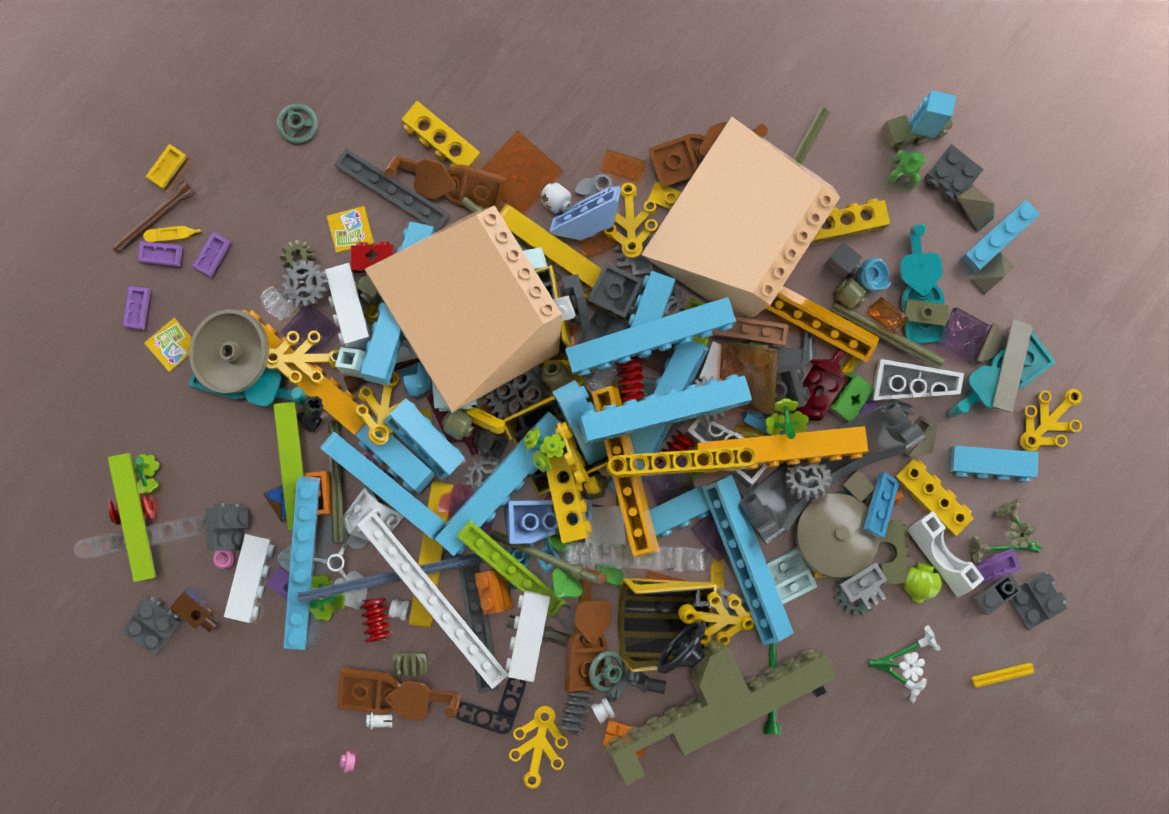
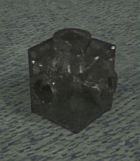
M480 426L471 444L478 448L477 452L485 457L490 455L500 459L509 440L501 434L493 433L489 429L487 430Z

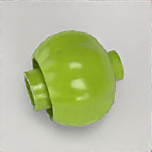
M918 562L917 566H910L911 568L908 570L906 580L907 583H902V586L911 596V600L923 603L924 600L937 596L940 592L942 581L939 573L933 571L934 566Z

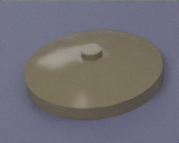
M234 309L220 310L206 317L196 328L189 349L190 364L196 378L208 389L225 394L242 392L256 383L263 374L269 357V342L262 325L250 314Z
M840 493L827 494L809 503L800 514L795 530L796 545L804 562L815 572L830 578L850 577L868 567L879 547V539L863 530L869 508L855 497Z

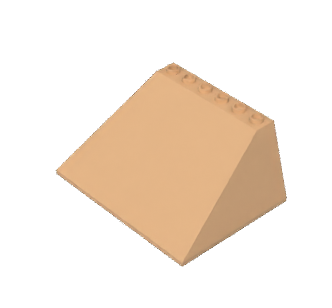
M731 117L641 256L709 302L728 297L734 316L751 319L771 305L840 199V196L832 185Z
M495 206L474 212L365 269V272L451 413L559 354L562 313Z

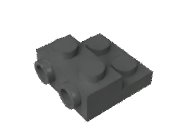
M951 144L925 178L928 179L927 182L932 187H938L942 190L947 199L958 202L957 197L973 184L984 169Z
M606 262L587 301L625 320L626 316L631 317L635 309V305H633L635 298L642 295L645 289L642 287L643 280Z
M578 274L562 277L563 286H559L561 297L569 296L575 312V317L570 319L571 323L576 322V325H581L582 332L591 331L586 299Z
M597 308L589 322L591 331L583 332L577 344L631 327L628 326L626 321Z
M797 362L753 374L764 415L779 412L775 411L774 407L775 403L782 399L797 401L798 406L796 408L805 406L807 399L810 398L809 390L807 387H803L801 380L804 379L803 369L798 367Z
M215 503L214 508H206L208 551L241 550L243 529L249 528L248 507H242V503H231L229 507H227V503Z
M1040 572L1019 585L1023 591L1009 600L1027 630L1033 629L1047 619L1050 620L1067 609L1065 606L1067 603L1065 596L1061 592L1057 593L1054 585H1056L1054 578L1050 574L1046 575L1045 572Z
M152 596L151 598H143L132 613L133 616L121 631L152 655L157 656L182 621L178 619V614L170 608L168 610L161 606L162 602Z

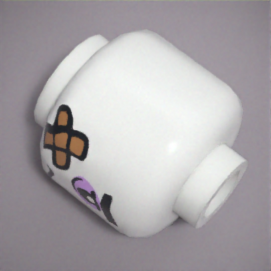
M549 183L540 194L542 197L541 203L555 214L561 211L566 212L571 206V193L559 183Z

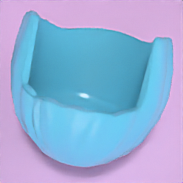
M877 257L868 258L861 263L862 265L857 272V279L860 285L869 291H880L889 287L891 282H888L889 271L882 259Z
M416 362L415 366L400 370L405 385V392L410 396L419 397L432 388V380L421 362Z

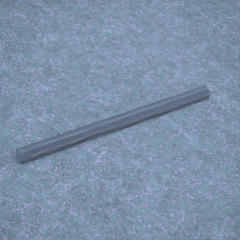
M474 553L419 565V567L425 574L428 575L429 573L431 575V572L436 574V571L438 573L441 570L444 572V570L448 569L449 571V568L454 570V567L457 569V567L462 568L465 565L466 567L467 565L470 566V564L472 566V563L474 565L475 563L480 564L484 560ZM391 571V573L354 579V581L341 582V584L336 583L333 586L328 585L317 589H309V591L304 590V592H298L299 603H302V601L303 603L305 601L310 602V599L311 601L313 599L318 600V597L323 599V596L326 598V596L329 597L330 595L331 597L334 594L336 596L339 593L342 594V592L343 594L347 593V591L350 593V590L351 592L353 590L355 592V589L360 591V588L363 590V587L368 589V586L371 588V586L376 587L379 584L381 586L384 583L387 585V582L388 584L389 582L392 583V581L393 583L397 582V580L400 582L401 578L395 571Z

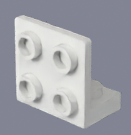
M365 487L343 515V523L349 534L370 541L356 524L372 510L391 532L404 516L396 509L379 503L373 491Z

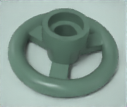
M297 103L285 107L277 119L279 134L286 141L295 144L310 140L318 127L315 112L304 104ZM293 110L305 111L311 120H304L300 113ZM287 114L289 115L287 123L291 128L288 134L283 127V120ZM300 120V123L294 125V121ZM303 127H311L305 136L294 137L297 130Z
M604 651L598 654L592 661L589 669L590 683L594 689L601 693H608L625 674V665L621 656L613 651ZM611 658L616 660L618 666L611 664ZM604 659V667L601 669V673L595 677L596 667ZM603 679L613 683L606 687L599 685Z

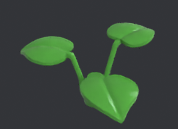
M560 533L547 537L553 548L567 553L565 562L569 563L572 555L571 551L575 552L578 549L577 542L562 543ZM601 560L599 568L595 569L604 572L607 575L605 582L613 586L621 587L622 579L627 578L623 570L610 560ZM560 568L553 571L552 583L556 599L581 596L583 589L580 580H577L571 573Z

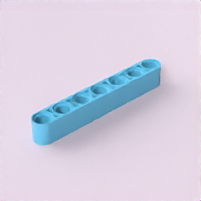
M334 431L320 447L431 539H434L446 524L444 520Z

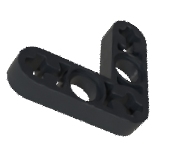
M509 677L497 712L462 701L459 702L458 708H462L465 705L467 706V711L473 712V708L477 709L474 714V721L469 720L471 715L468 714L461 717L459 711H457L455 716L456 719L499 734L509 733L513 727L523 697L526 680L520 679V683L523 686L517 688L516 693H520L518 698L513 694H507V690L511 692L513 690L511 680H516ZM507 698H513L516 701V707L513 710H508L504 707V701ZM480 712L488 713L489 721L487 723H479L477 715ZM493 714L497 715L495 719L497 721H502L503 718L507 719L509 728L505 727L504 730H501L500 725L495 723L494 728L490 727L489 725L493 721Z

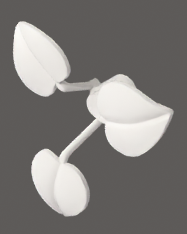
M344 525V543L340 552L331 554L327 560L314 558V562L327 564L330 570L339 571L343 578H338L333 584L362 579L364 577L357 571H352L345 575L342 570L344 567L342 555L347 544L354 549H359L367 545L369 541L349 534ZM292 543L277 556L281 566L288 572H290ZM363 587V590L360 588V591L355 589V592L354 590L352 592L350 590V593L348 591L347 593L345 592L344 605L360 610V606L365 603L362 600H366L367 587L366 589Z

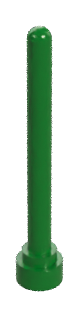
M777 642L769 644V668H777ZM777 709L768 713L764 734L781 735V726L777 722Z

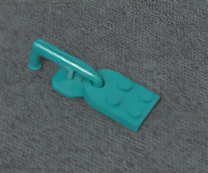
M915 224L910 227L912 254L906 255L900 262L901 278L909 285L904 290L901 300L903 319L907 299L945 305L943 292L936 284L943 275L941 257L933 252L922 253L921 235H924L926 232L924 224ZM903 320L905 337L915 343L948 340L947 322L946 326Z
M1031 331L1018 390L1025 387L1056 363L1033 331ZM1005 349L992 359L990 366H981L970 375L969 385L974 392L950 409V417H957L962 413L968 412L969 407L978 400H981L987 408L994 409L992 404Z
M265 368L256 383L248 389L234 394L219 393L208 389L200 383L194 372L188 383V386L228 399L236 400L246 397L249 403L261 407L271 405L275 397L304 405L305 400L308 398L300 387H296L292 391L280 388L282 374L278 369Z

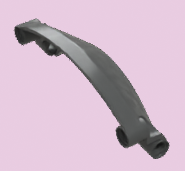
M896 400L887 402L883 406L836 428L865 426L868 452L862 454L863 457L858 459H850V456H842V460L829 461V458L821 459L819 465L826 464V470L831 471V485L864 466L886 458L902 455L926 439L921 428L916 423H911ZM787 462L779 466L740 501L742 509L766 545L787 532L802 510L813 500V497H809V500L806 501L805 496L798 499L797 493L790 494L791 488H786L785 477L787 468L792 467V465H787Z

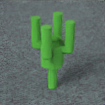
M899 150L893 159L899 166L891 173L888 180L894 183L902 175L910 177L911 180L908 186L915 188L921 181L918 171L925 163L926 157L918 152H911L907 155L905 150Z

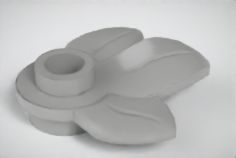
M599 174L594 179L585 178L576 186L575 192L584 195V199L608 187H612L613 181L606 174ZM600 182H605V183H606V187H605V188L599 187V183H600Z

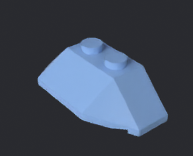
M619 186L608 187L576 203L562 215L553 218L550 233L556 236L583 240L594 236L603 229H609L614 225L621 188Z

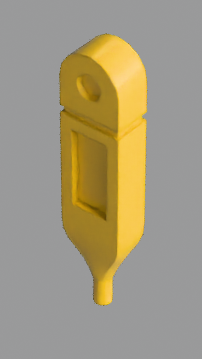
M186 226L149 229L145 231L143 237L145 241L154 243L186 240L195 233H201V229L195 230Z
M474 407L471 409H459L473 419V423L487 430L489 429L493 433L501 434L505 431V422Z
M718 549L715 550V558L710 569V583L717 584L716 592L719 587L724 589V565L720 559Z

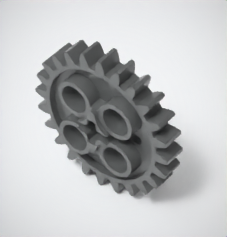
M539 365L523 373L521 382L517 383L514 378L503 384L507 387L504 395L499 394L500 387L485 394L483 397L489 399L485 405L492 406L489 412L492 414L497 412L495 417L502 418L503 420L551 396L546 393L548 389L542 380L543 370L538 371ZM515 388L520 389L518 396L514 395L516 393ZM534 388L535 396L529 399L527 393L530 389ZM518 401L519 408L513 412L511 405L513 402ZM541 407L519 417L517 422L521 426H523L524 420L530 424L531 417L538 419L537 412L544 413V410Z

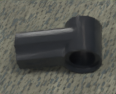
M309 396L297 415L298 424L311 434L322 422L320 415L324 406L321 398Z

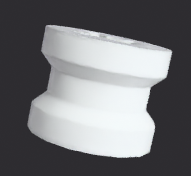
M393 597L388 617H399L400 620L405 621L410 601H400L399 598Z
M606 698L602 699V702L599 704L591 705L600 724L604 723L607 718L612 719L616 717Z

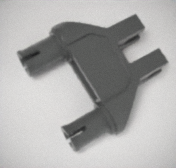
M802 330V345L799 349L776 347L773 344H768L766 366L771 370L778 366L797 362L798 367L803 368L816 356L817 352L814 349L815 335L807 330Z

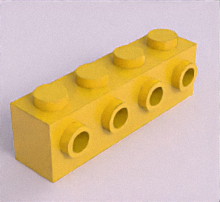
M909 460L894 478L900 481L899 485L928 513L933 511L946 527L945 530L952 537L957 536L974 519L970 515L972 511L966 505H960L955 500L957 498L956 495L949 489L945 490L940 485L942 483L940 479L934 474L930 475L925 470L927 467L920 460Z

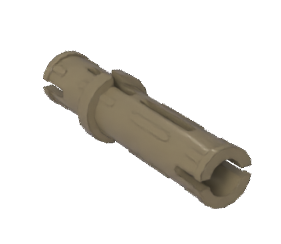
M510 614L506 625L507 628L514 629L516 616ZM544 626L542 638L544 642L548 643L549 641L567 647L570 634L554 630L551 626Z

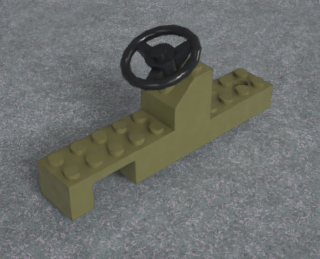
M696 619L693 623L686 625L666 646L657 663V669L659 673L667 674L677 667L692 668L693 672L690 680L699 698H691L684 702V706L678 709L677 707L671 708L665 712L666 715L660 718L653 717L646 722V725L640 728L638 726L631 728L627 731L628 734L610 739L604 747L618 777L626 786L645 777L635 752L670 735L674 746L686 756L811 691L816 697L827 693L823 685L837 678L827 655L816 649L808 648L802 651L800 656L784 660L782 662L783 665L777 668H768L763 672V675L757 678L754 676L744 681L728 646L714 640L705 644V648L702 649V638L707 626L704 620ZM697 629L690 638L688 634H690L693 630ZM670 655L674 656V657L666 664V662H667L668 658L670 657Z

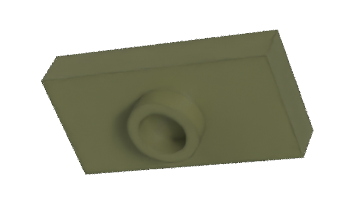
M907 299L903 320L946 326L949 305Z

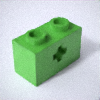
M846 372L845 375L848 380L829 410L841 420L849 422L857 418L860 409L869 400L874 388L857 374Z

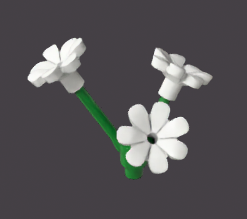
M929 625L924 628L925 637L918 640V643L885 658L870 659V667L884 670V672L892 675L904 683L906 688L911 690L909 699L912 703L915 702L917 695L920 694V691L925 688L927 683L925 678L916 684L912 682L918 680L917 675L922 676L923 669L920 666H924L925 661L924 659H918V653L916 652L906 653L927 645L933 647L936 651L941 650L935 641L934 633ZM901 655H904V661H903V662H901V663H894V662H893V659H895V658H897V657H899V656H901ZM893 667L904 670L903 677L894 672Z

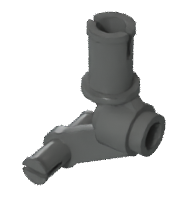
M629 669L615 687L608 692L607 700L609 702H617L629 685L637 686L644 693L651 691L664 694L666 681L650 679L642 671L632 672Z

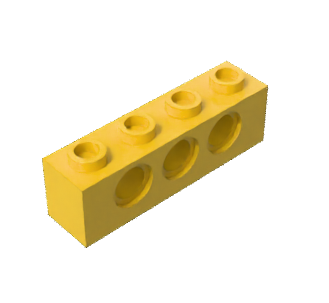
M416 101L402 117L403 129L410 135L415 134L420 138L418 141L424 147L428 148L430 146L434 149V154L440 160L444 161L446 159L451 163L450 167L455 165L473 167L481 158V153L420 102ZM423 123L430 125L426 131L420 130L419 126ZM438 136L446 138L441 144L436 143L435 139ZM453 149L461 150V154L457 157L450 155Z
M878 198L866 201V204L863 205L852 203L841 210H838V207H834L825 220L830 224V229L825 230L821 227L810 245L887 228L890 225L885 200L878 201ZM860 213H868L870 215V220H863L860 216ZM840 217H848L850 224H842Z
M564 455L550 458L549 463L552 469L546 472L562 543L589 538V533H592L590 520H586L585 512L588 510L585 499L582 500L580 491H583L582 483L579 484L574 476V472L577 470L576 465L572 464L569 466ZM564 471L569 474V481L567 483H562L560 480V475ZM571 492L574 496V501L571 504H567L564 499L565 494ZM572 513L578 516L579 520L576 525H572L569 522V516Z

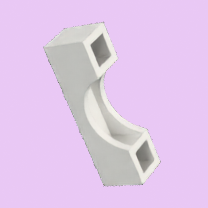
M932 511L917 520L907 531L958 598L973 590L984 578L972 562L962 561L948 550L943 537L946 527Z

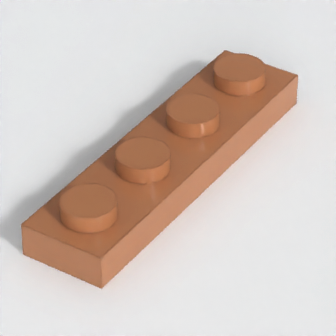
M735 316L736 324L732 325V329L721 332L720 329L712 332L713 335L785 346L789 325Z

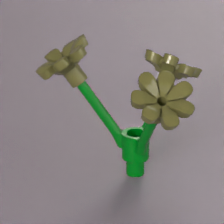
M1019 498L1011 501L1009 505L1004 503L1001 508L995 510L999 518L1008 515L1011 521L1015 522L1011 525L1013 531L1007 532V537L1013 539L1011 545L991 547L990 545H983L979 537L973 536L971 540L973 547H970L969 551L970 554L974 553L973 561L975 564L981 563L983 554L991 553V551H1004L1011 548L1013 550H1028L1036 553L1041 551L1042 547L1038 545L1035 536L1032 535L1035 532V527H1028L1026 520H1021L1020 522L1018 519L1019 516L1015 510L1019 507L1018 504L1021 503Z

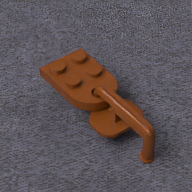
M727 122L711 126L705 137L700 134H688L648 148L660 187L663 188L691 178ZM759 124L752 131L759 136H765L768 133V127L765 124Z
M395 156L384 171L388 178L396 176L397 168L416 173L414 190L423 197L437 199L445 195L451 202L463 207L465 206L461 201L467 197L478 207L481 206L486 209L495 206L498 212L500 211L507 179L506 177L467 165H455L446 170L441 162L425 158L417 162L400 156Z
M585 568L586 571L599 576L598 584H603L607 580V575L604 572ZM583 578L580 580L583 593L579 596V603L574 613V625L577 629L571 634L567 644L565 691L568 692L596 690L590 683L589 669L594 658L601 652L607 651V642L603 632L611 623L612 608L610 603L605 600H591L592 582ZM604 659L598 663L595 677L601 673V669L604 667ZM603 679L599 685L605 687V680Z
M342 667L340 669L337 709L387 714L395 710L402 719L421 721L427 716L428 703L432 701L448 703L449 706L445 708V714L448 717L453 718L457 714L460 695L456 692L428 689L425 684L420 682L406 681L401 684L394 676L382 672Z

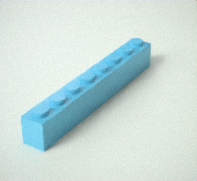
M410 221L408 228H405L403 232L404 241L402 247L399 246L397 252L435 233L434 227ZM380 303L378 309L379 318L373 324V337L367 343V355L365 360L361 361L359 371L364 380L389 386L404 334L386 304Z
M726 297L584 342L565 350L573 375L578 374L579 377L591 374L590 370L596 368L599 371L610 368L612 363L619 362V364H624L631 361V357L637 355L640 358L651 355L653 350L665 351L672 348V344L678 342L680 345L692 342V338L700 336V338L713 335V331L719 329L721 332L728 331L733 328L732 325L736 324V319L729 298Z
M694 340L680 345L679 342L675 343V352L672 358L669 357L664 366L666 370L663 376L657 379L654 394L660 397L664 396L667 391L677 389L680 392L684 391L687 386H690L709 348ZM672 424L630 434L634 453H658ZM637 460L639 470L644 469L643 463ZM609 476L608 481L610 483L608 487L616 490L614 479L612 476ZM641 476L642 483L646 476Z
M734 374L720 382L717 379L710 380L705 383L706 385L700 387L697 384L690 385L680 392L677 389L670 390L660 397H657L656 394L650 395L640 402L630 400L620 407H616V405L606 406L603 408L604 411L600 412L595 410L586 411L579 419L585 445L747 405L752 398L745 375L738 377V374Z
M547 411L530 431L539 427V440L544 442L546 436L551 437L553 434H556L555 428H558L557 423L560 421ZM524 437L434 537L435 540L453 556L456 553L460 555L467 548V545L457 538L456 535L469 520L480 528L485 521L489 523L495 517L496 513L494 511L499 505L503 507L510 500L508 495L513 490L518 491L525 483L523 479L526 475L529 474L531 476L538 469L533 464L534 458L532 454L541 450V446L536 444L534 448L527 450Z
M732 475L715 480L703 486L702 490L763 645L779 642L794 632L751 522L740 505L742 499Z
M299 476L297 479L284 648L305 650L307 645L310 602L305 601L303 603L302 601V603H299L298 592L309 591L312 587L320 478Z

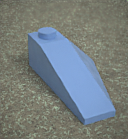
M553 500L508 501L504 505L505 527L509 544L533 543L560 533ZM565 500V502H566L567 504H571V503L574 501V500ZM585 500L588 510L585 512L586 520L592 521V500ZM572 513L569 516V522L572 525H576L579 519L577 514Z

